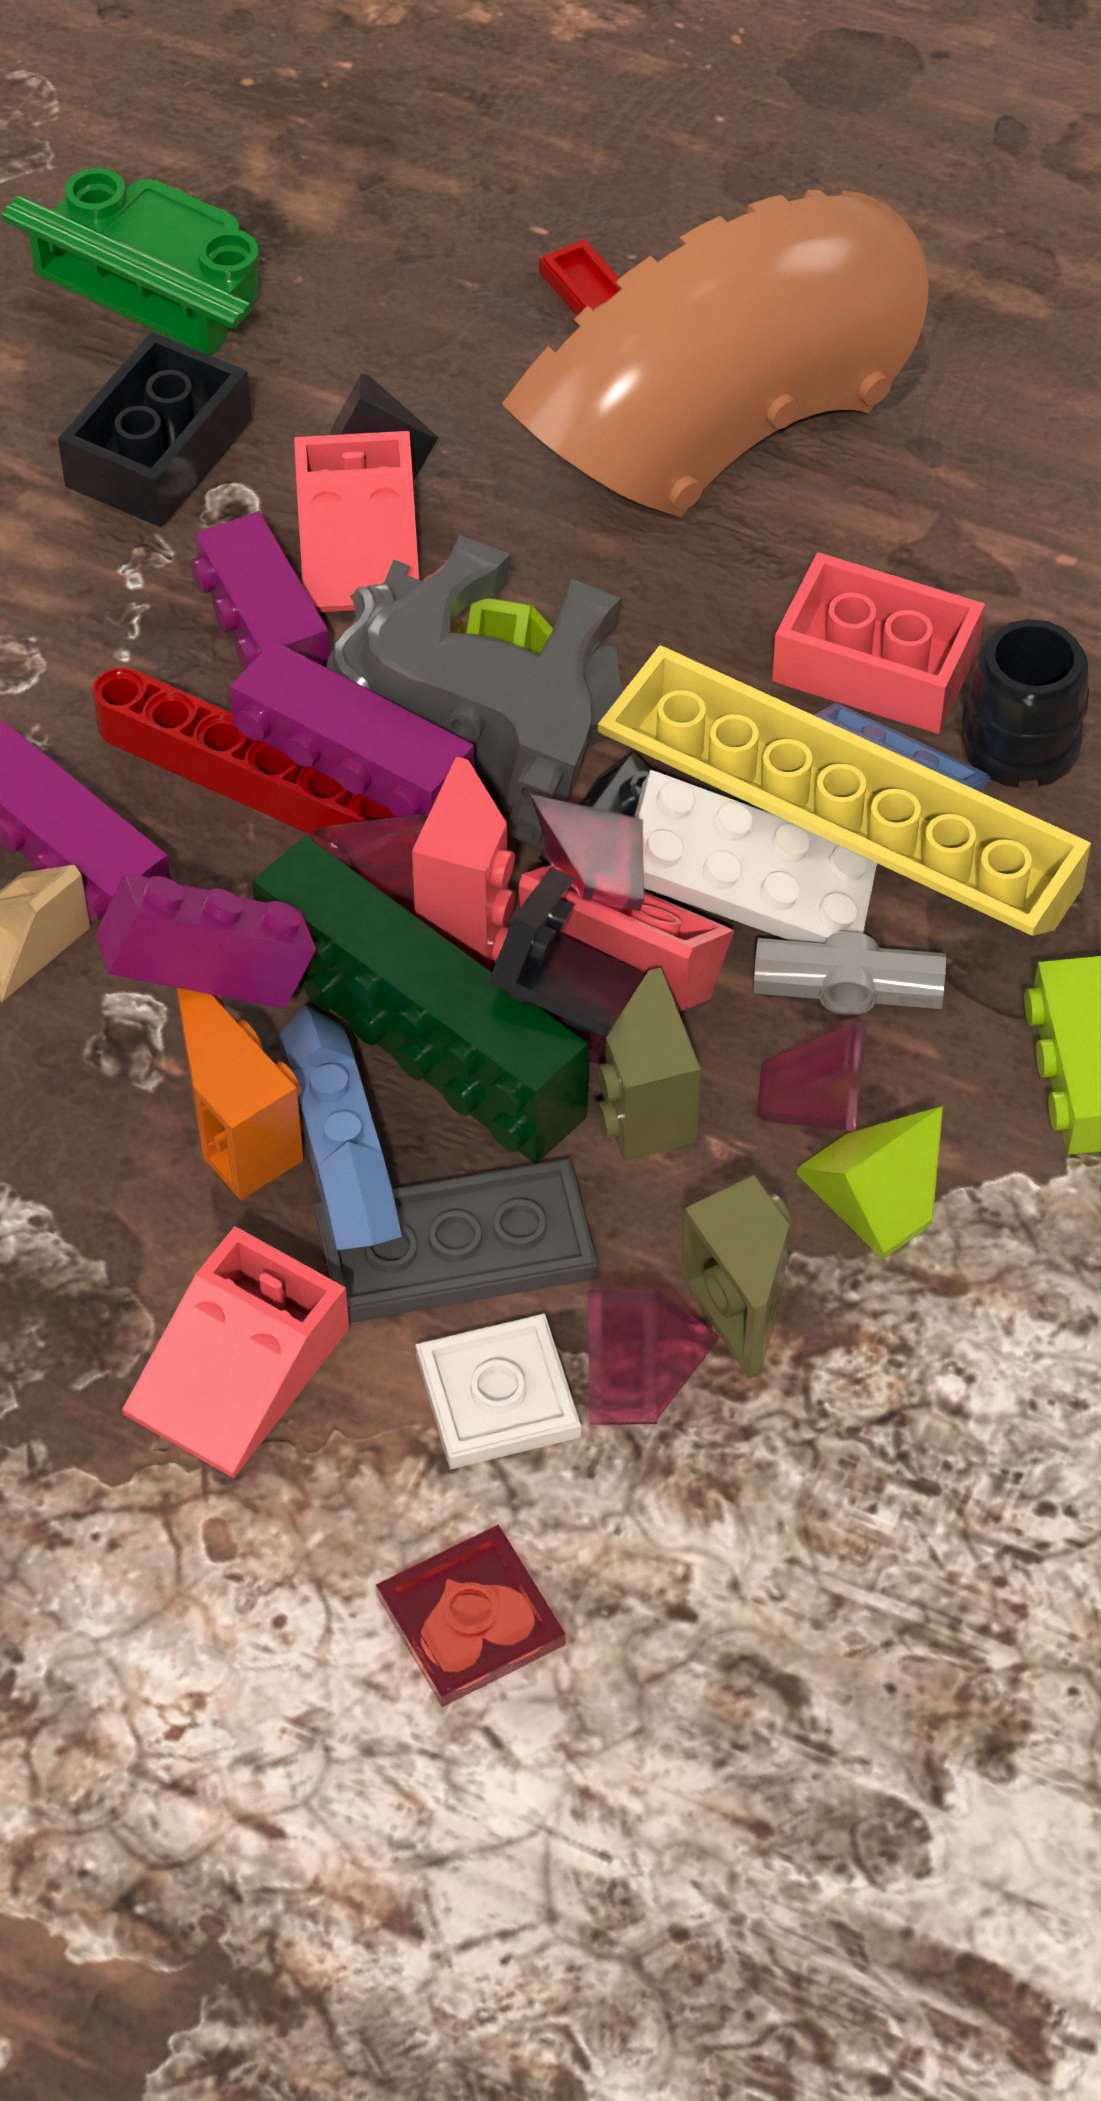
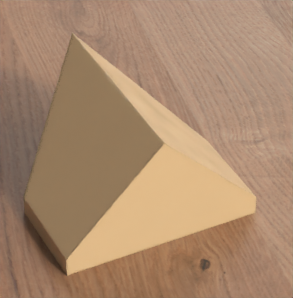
M75 865L22 872L0 890L1 1003L90 929L82 875Z

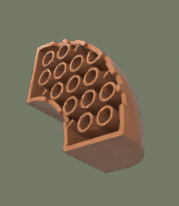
M807 190L805 197L802 199L788 201L783 195L769 197L748 204L745 215L729 222L719 216L699 225L679 237L682 247L671 252L658 262L652 256H649L619 278L615 283L620 291L606 303L601 304L594 310L587 306L574 318L580 327L556 352L548 346L524 373L502 405L549 448L604 486L644 506L682 517L687 509L698 501L702 491L727 466L759 441L777 430L783 429L795 421L827 411L857 410L869 414L872 408L889 393L892 381L910 357L922 331L927 311L929 283L925 257L914 232L907 222L884 201L858 192L842 191L839 196H827L821 190Z

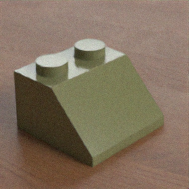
M662 968L652 969L647 972L619 1015L610 1034L606 1036L605 1063L597 1065L598 1082L604 1098L603 1101L596 1103L599 1125L605 1139L615 1138L623 1161L697 1143L701 1068Z
M755 1175L685 1208L681 1280L749 1379L760 1374L783 1296L785 1267L789 1264L787 1253L788 1235L792 1229L791 1216L782 1199L776 1194L768 1195Z

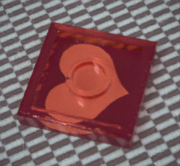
M499 1524L376 1584V1594L441 1707L566 1645V1633Z

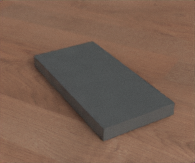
M570 1158L392 1189L402 1237L373 1246L336 1250L322 1202L314 1203L328 1278L346 1287L349 1323L598 1278V1265Z

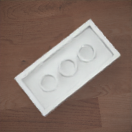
M650 770L642 785L619 879L790 941L825 943L826 939L840 932L863 933L877 863L774 814Z

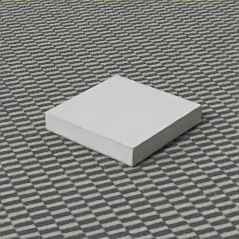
M545 1313L416 1344L417 1361L450 1470L581 1438V1424Z

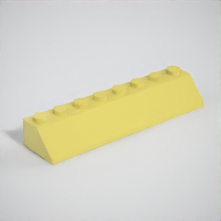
M659 645L598 723V732L1031 936L1054 931L1083 888L1091 842Z

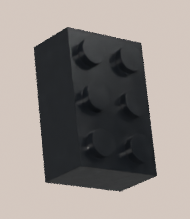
M151 331L58 438L65 487L161 528L251 421L247 370Z

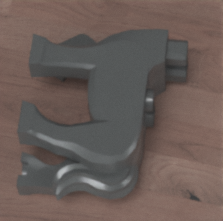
M459 535L444 565L431 575L425 577L423 581L406 575L410 569L409 565L393 560L383 584L358 587L350 595L355 605V618L352 626L343 633L335 644V648L328 657L326 668L473 744L475 772L483 785L499 797L503 812L510 814L507 821V834L532 845H539L546 829L555 833L559 830L586 748L610 739V737L598 732V723L624 691L618 667L617 647L610 644L594 653L593 651L616 628L622 598L571 578L555 627L541 652L537 654L518 645L493 637L468 633H450V625L453 619L464 608L477 601L493 597L506 585L511 554Z

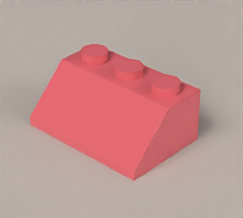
M456 757L412 850L415 916L492 972L507 936L509 921L515 904V891L508 889V883L514 868L515 853L507 850V823L471 763L467 759Z
M570 859L522 874L518 885L520 908L551 867L574 877L566 901L574 904L575 907L563 935L643 972L644 977L649 970L662 968L678 1011H684L686 1007L692 1008L711 998L735 930Z

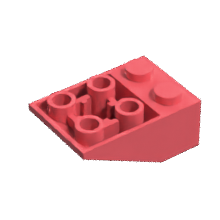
M409 431L294 437L302 585L318 613L355 611V605L350 595L358 587L383 584L393 560L409 565L410 569L406 575L419 580Z
M234 1226L195 1274L122 1409L123 1415L228 1476L235 1478L348 1332L349 1320L346 1287Z

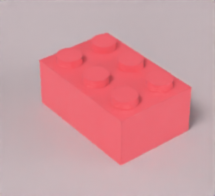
M817 552L775 634L772 682L940 734L979 651L985 604Z

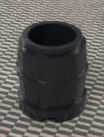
M1034 619L1010 622L992 634L982 645L974 672L970 676L969 707L965 712L962 737L966 744L965 754L969 763L973 767L987 773L991 777L990 780L1009 787H1019L1020 780L1032 781L1039 779L1038 787L1049 785L1068 774L1079 758L1083 730L1082 721L1087 714L1089 698L1088 660L1077 639L1065 628L1049 621Z

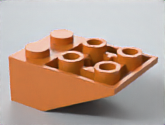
M177 988L184 1045L203 1159L242 1201L304 1160L301 1132L304 1129L303 1121L299 1114L297 1097L301 1094V1087L294 1073L285 1063L279 1061L275 1064L264 1053L260 1039L254 1029L245 1020L241 1019L236 1022L225 1010L221 996Z

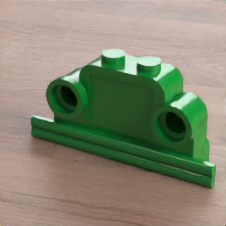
M90 168L74 174L68 180L65 186L66 197L53 210L18 195L12 204L7 205L2 211V221L29 234L34 273L177 342L211 356L225 343L227 329L231 328L234 330L252 312V303L259 295L257 268L259 265V248L256 240L250 234L239 230L237 219L227 211L209 205L180 189L170 187L157 180H138L125 189L123 179L116 172L104 168Z

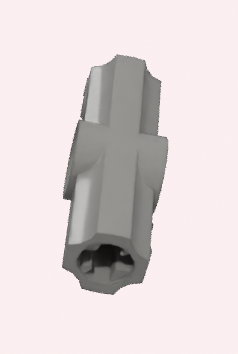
M840 932L826 939L825 943L758 938L753 994L820 999L821 1004L826 1009L842 1015L866 1013L874 1007V1004L942 1009L947 957L946 953L879 948L878 943L873 938L858 932Z

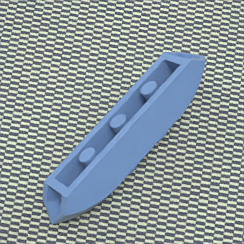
M304 1004L279 1033L278 1038L283 1062L294 1073L301 1087V1094L297 1097L299 1114L303 1121V1135L334 1248L336 1250L373 1246L400 1238L402 1235L387 1168L346 1031L341 1023Z

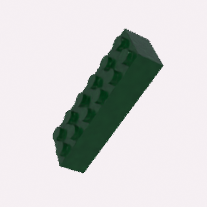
M304 836L252 880L255 901L265 903L279 901L302 912L316 948L298 983L304 989L309 999L324 1011L331 1009L347 1021L354 1033L363 1042L372 1046L377 1044L392 1055L400 1068L409 1077L417 1081L423 1079L442 1093L448 1105L462 1116L471 1115L487 1127L493 1138L504 1149L510 1152L518 1151L531 1162L537 1164L587 1118L588 1043L537 1005L520 1003L512 999L505 990L488 983L492 972L310 838Z

